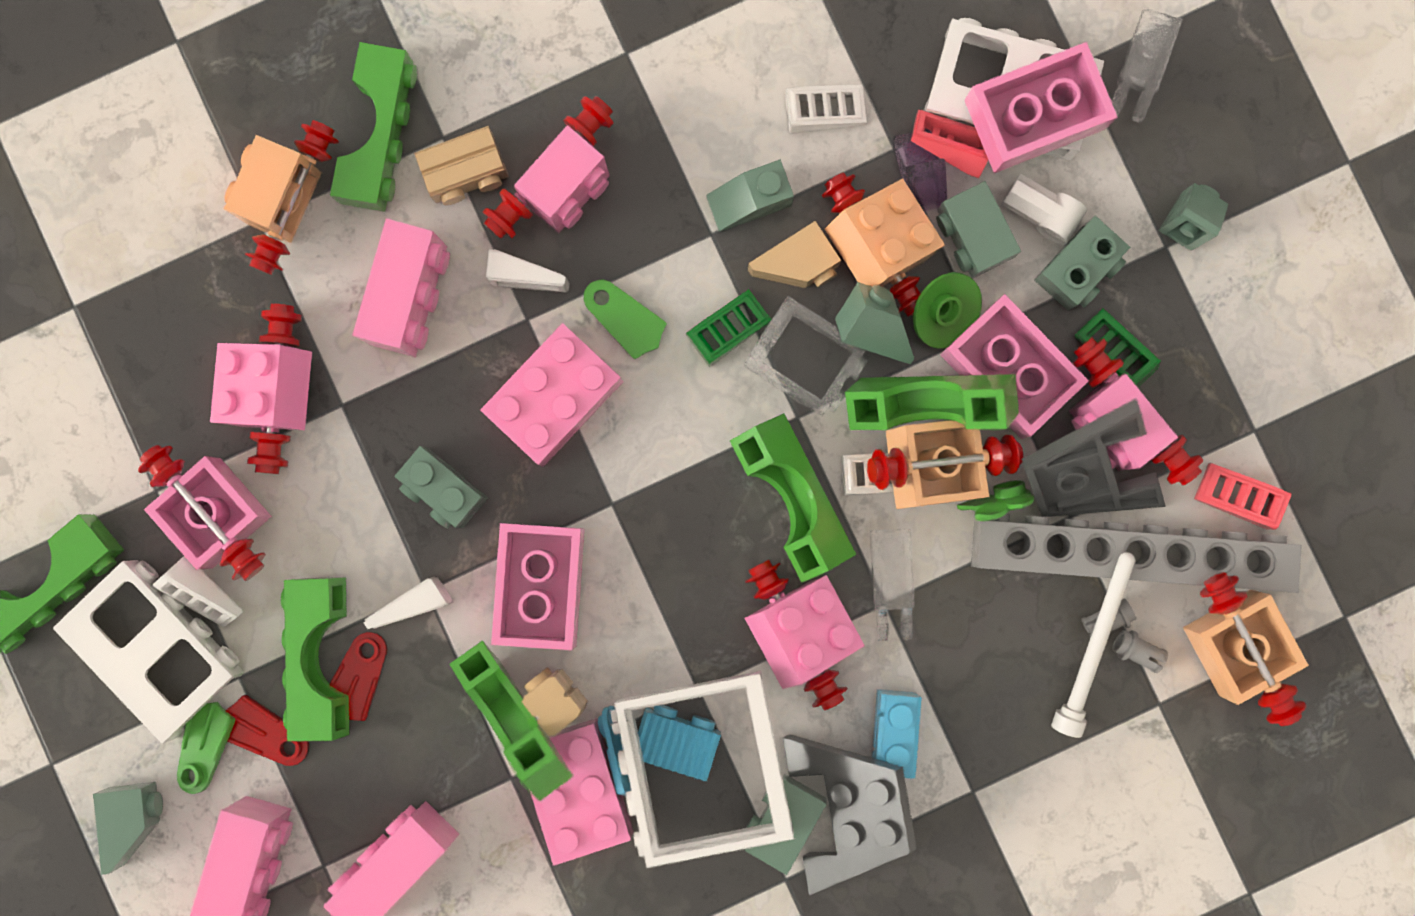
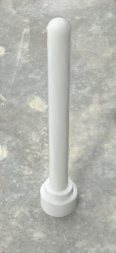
M1125 552L1119 556L1068 703L1063 704L1062 708L1055 712L1051 726L1065 735L1081 738L1085 730L1087 720L1084 718L1086 712L1083 708L1135 564V557L1131 553Z

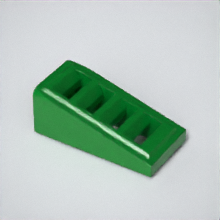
M748 289L686 332V336L710 367L769 324L772 319ZM744 303L758 320L753 324L749 322L739 308ZM732 312L745 328L740 333L727 318ZM721 322L732 336V339L726 342L714 325ZM707 330L720 346L715 351L702 335Z
M1103 308L1075 334V338L1083 344L1106 325L1110 330L1101 339L1104 338L1108 344L1116 336L1121 340L1107 354L1108 357L1114 360L1127 348L1132 352L1123 361L1124 364L1116 373L1118 376L1127 374L1136 387L1139 388L1158 370L1161 360ZM1140 360L1143 365L1132 376L1126 372Z

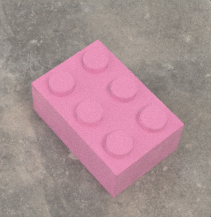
M1087 42L975 85L964 100L994 173L1104 131L1117 118Z
M386 218L353 331L354 337L369 345L415 358L418 349L423 350L429 332L428 327H425L429 312L435 311L439 299V290L435 289L439 274L444 275L446 273L450 260V253L446 251L447 245L433 231Z
M1005 294L995 301L940 354L959 375L1016 374L1019 414L1009 427L1020 439L1031 437L1089 381Z
M562 323L480 411L533 461L544 467L623 383V380Z
M500 523L491 645L573 650L577 647L585 529Z
M598 718L564 728L555 736H548L574 776L541 801L531 793L553 866L631 841L633 828L623 797L616 794L606 752L607 747L598 727Z
M245 796L220 811L190 916H267L271 902L270 899L266 898L269 885H273L276 882L282 865V861L277 860L281 845L285 846L288 842L293 827V822L288 821L291 808Z
M427 801L417 810L410 805L385 830L390 837L388 838L383 833L357 859L362 866L360 867L355 862L328 889L333 896L323 907L332 916H383L447 850L459 833Z

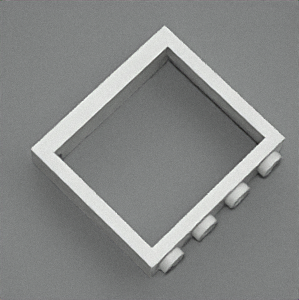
M761 671L622 698L614 703L616 710L610 711L613 722L611 724L614 735H621L623 750L618 751L619 766L622 775H629L631 791H626L627 807L630 816H637L639 832H634L635 847L638 849L639 857L645 856L647 868L794 839V831ZM746 688L773 823L660 845L634 710Z

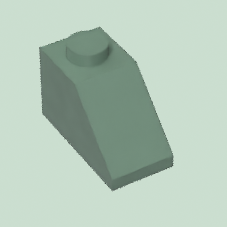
M781 159L743 172L708 193L706 198L720 233L791 207L794 194Z
M1194 183L1181 193L1158 231L1192 251L1219 234L1228 203L1219 198L1220 194L1215 189L1207 185H1197Z
M858 282L835 318L842 342L911 364L914 356L893 294L882 286L875 285L872 287Z
M156 782L108 787L93 794L101 875L110 874L124 866L160 822V815L163 811V799L160 792H157Z

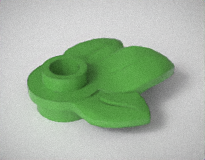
M1007 481L993 486V495H989L987 498L973 499L957 505V509L961 511H976L974 515L976 521H991L1004 516L1011 510L1030 506L1034 502V496L1031 495L1029 489H1026L1024 481Z

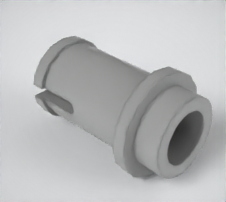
M1125 598L1121 600L1110 632L1122 626L1129 628L1131 627L1130 622L1136 620L1135 613ZM1100 611L1081 618L1087 633H1090V638Z
M1133 630L1129 632L1121 631L1113 644V652L1117 653L1119 659H1130L1154 673L1160 672L1163 666L1157 664V660L1166 663L1168 658L1167 650L1160 649L1138 638V633Z

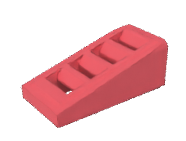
M918 110L911 141L966 174L980 178L988 162V157L976 128ZM925 128H927L928 130L932 131V134H931V133H928V132H924V131H925Z
M1208 463L1194 499L1266 530H1276L1281 523L1291 498V493L1213 463ZM1222 477L1226 480L1219 497H1212L1218 479ZM1236 483L1241 486L1234 503L1231 504L1228 503V500ZM1253 490L1256 492L1250 510L1244 509L1250 492ZM1267 497H1269L1270 499L1265 509V512L1263 515H1260L1266 502Z

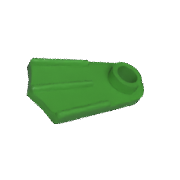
M596 280L586 287L584 291L585 306L633 359L658 349L662 333L667 324L663 319L607 280ZM605 291L608 293L609 301L605 305L595 303L594 296L597 292Z
M218 702L206 704L185 725L177 770V782L186 793L197 794L208 788L234 726L235 718L227 713ZM190 770L195 774L194 782L189 778Z

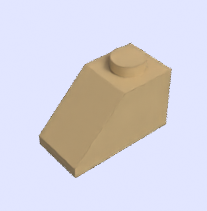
M814 221L748 264V271L752 277L803 288L813 283L820 287L837 275L834 269L838 268L841 259L817 222Z

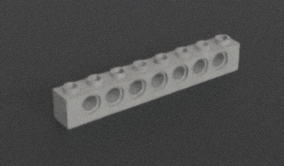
M1005 514L991 521L981 522L974 520L971 567L1112 578L1119 556L1127 552L1130 543L1135 541L1140 545L1142 553L1140 559L1134 564L1129 580L1204 586L1205 580L1225 572L1228 576H1238L1239 581L1235 584L1234 588L1299 593L1301 545L1287 544V536L1262 534L1261 542L1247 541V533L1222 531V539L1207 538L1208 530L1183 528L1182 536L1168 535V527L1143 525V532L1128 531L1129 524L1104 522V529L1089 528L1088 520L1065 519L1064 526L1049 525V517L1025 516V523L1009 522L1010 514ZM1015 531L1020 533L1024 539V547L1017 554H1013L1007 547V539ZM1053 535L1059 536L1063 541V550L1056 557L1051 556L1047 550V542ZM1093 538L1098 539L1102 544V554L1096 560L1091 559L1087 553V545ZM1172 545H1176L1181 553L1179 562L1174 566L1167 560V551ZM1212 548H1215L1220 555L1219 564L1214 569L1207 563V554ZM1252 551L1259 558V565L1253 572L1247 566V557Z

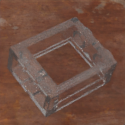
M787 296L744 361V367L822 417L827 409L833 413L836 411L845 397V392L841 390L849 376L856 380L868 360L862 357L866 350L842 342L836 326ZM794 316L851 352L848 360L822 400L764 363Z

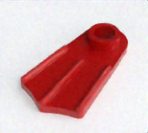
M362 633L354 639L329 684L336 690L349 695V720L365 721L372 704L387 655L386 642L377 633ZM365 643H369L374 647V654L371 658H367L362 654V646Z
M243 695L235 704L225 710L235 718V723L227 742L286 766L297 765L308 755L309 741H290L295 745V753L289 755L284 751V744L287 741V730L284 727L283 719L250 696Z

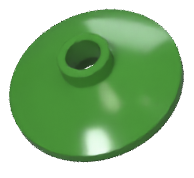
M951 272L937 277L926 286L916 302L913 314L914 329L921 341L933 348H947L979 318L982 308V295L977 283L963 273Z

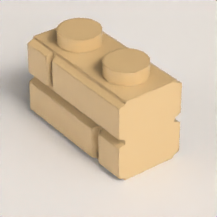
M489 126L415 152V157L428 193L436 204L442 202L445 206L456 204L465 199L464 193L479 188L480 192L494 190L502 185V179L509 177Z
M547 667L524 686L529 693L523 697L522 703L533 717H539L537 722L548 736H555L581 715L587 706L588 700L577 687L572 688L573 681L563 669H557L552 673Z

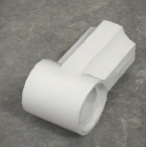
M1022 174L1017 177L1001 204L1035 224L1037 231L1042 236L1060 245H1067L1087 212V208L1072 196L1064 193L1055 194Z

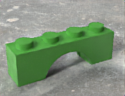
M359 42L352 81L361 92L373 100L376 109V125L373 134L363 147L351 154L337 157L330 196L339 204L385 212L387 202H392L395 194V179L392 178L394 163H400L403 151V144L399 137L401 127L407 125L410 115V105L406 102L409 88H414L417 79V66L414 65L406 50Z
M1016 374L860 378L845 392L850 430H888L904 423L928 419L957 421L962 423L966 429H1008L1019 414Z
M784 413L756 425L730 440L747 476L758 477L770 483L782 496L787 506L791 527L784 549L801 583L830 571L856 555Z
M78 514L48 539L51 550V568L47 579L37 591L24 598L15 596L5 590L0 591V652L7 654L18 648L26 640L23 636L33 627L39 628L49 622L56 615L54 609L63 601L67 603L80 596L86 590L84 584L94 575L99 577L116 565L117 562L114 558L122 553L124 549L95 514Z
M346 577L284 580L281 606L285 613V628L282 632L281 641L285 650L286 662L282 683L286 690V709L283 715V724L287 730V741H333L348 736L349 695L329 685L321 671L318 657L319 646L325 632L335 622L347 617Z
M483 640L449 664L466 693L474 701L495 731L504 747L502 752L519 780L539 801L574 777L546 732L538 724L536 716L533 717L523 705L522 701L524 698L501 661Z

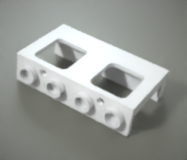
M952 18L945 34L944 47L924 111L975 127L964 101L971 88L958 85L953 81V72L962 42L1007 54L1002 75L1062 52L1064 49L1057 48L1054 42L1046 39H1035L1032 41L1021 38L1017 32L1010 29L1000 28L992 30L981 27V23L974 19L960 18L956 20ZM1094 58L1101 75L1104 60ZM1083 139L1045 154L1071 160L1080 151Z
M122 561L63 617L53 629L163 744L176 739L185 730V724L232 679L240 677L245 672L237 665L240 662L238 657L225 646L220 647L211 638L212 630L205 622L196 617L193 619L183 608L185 605L152 585L159 577L152 566L144 561ZM125 582H131L155 606L157 615L125 647L120 648L93 621V613ZM185 639L210 664L212 672L180 705L176 706L171 704L150 682L147 672L179 640Z

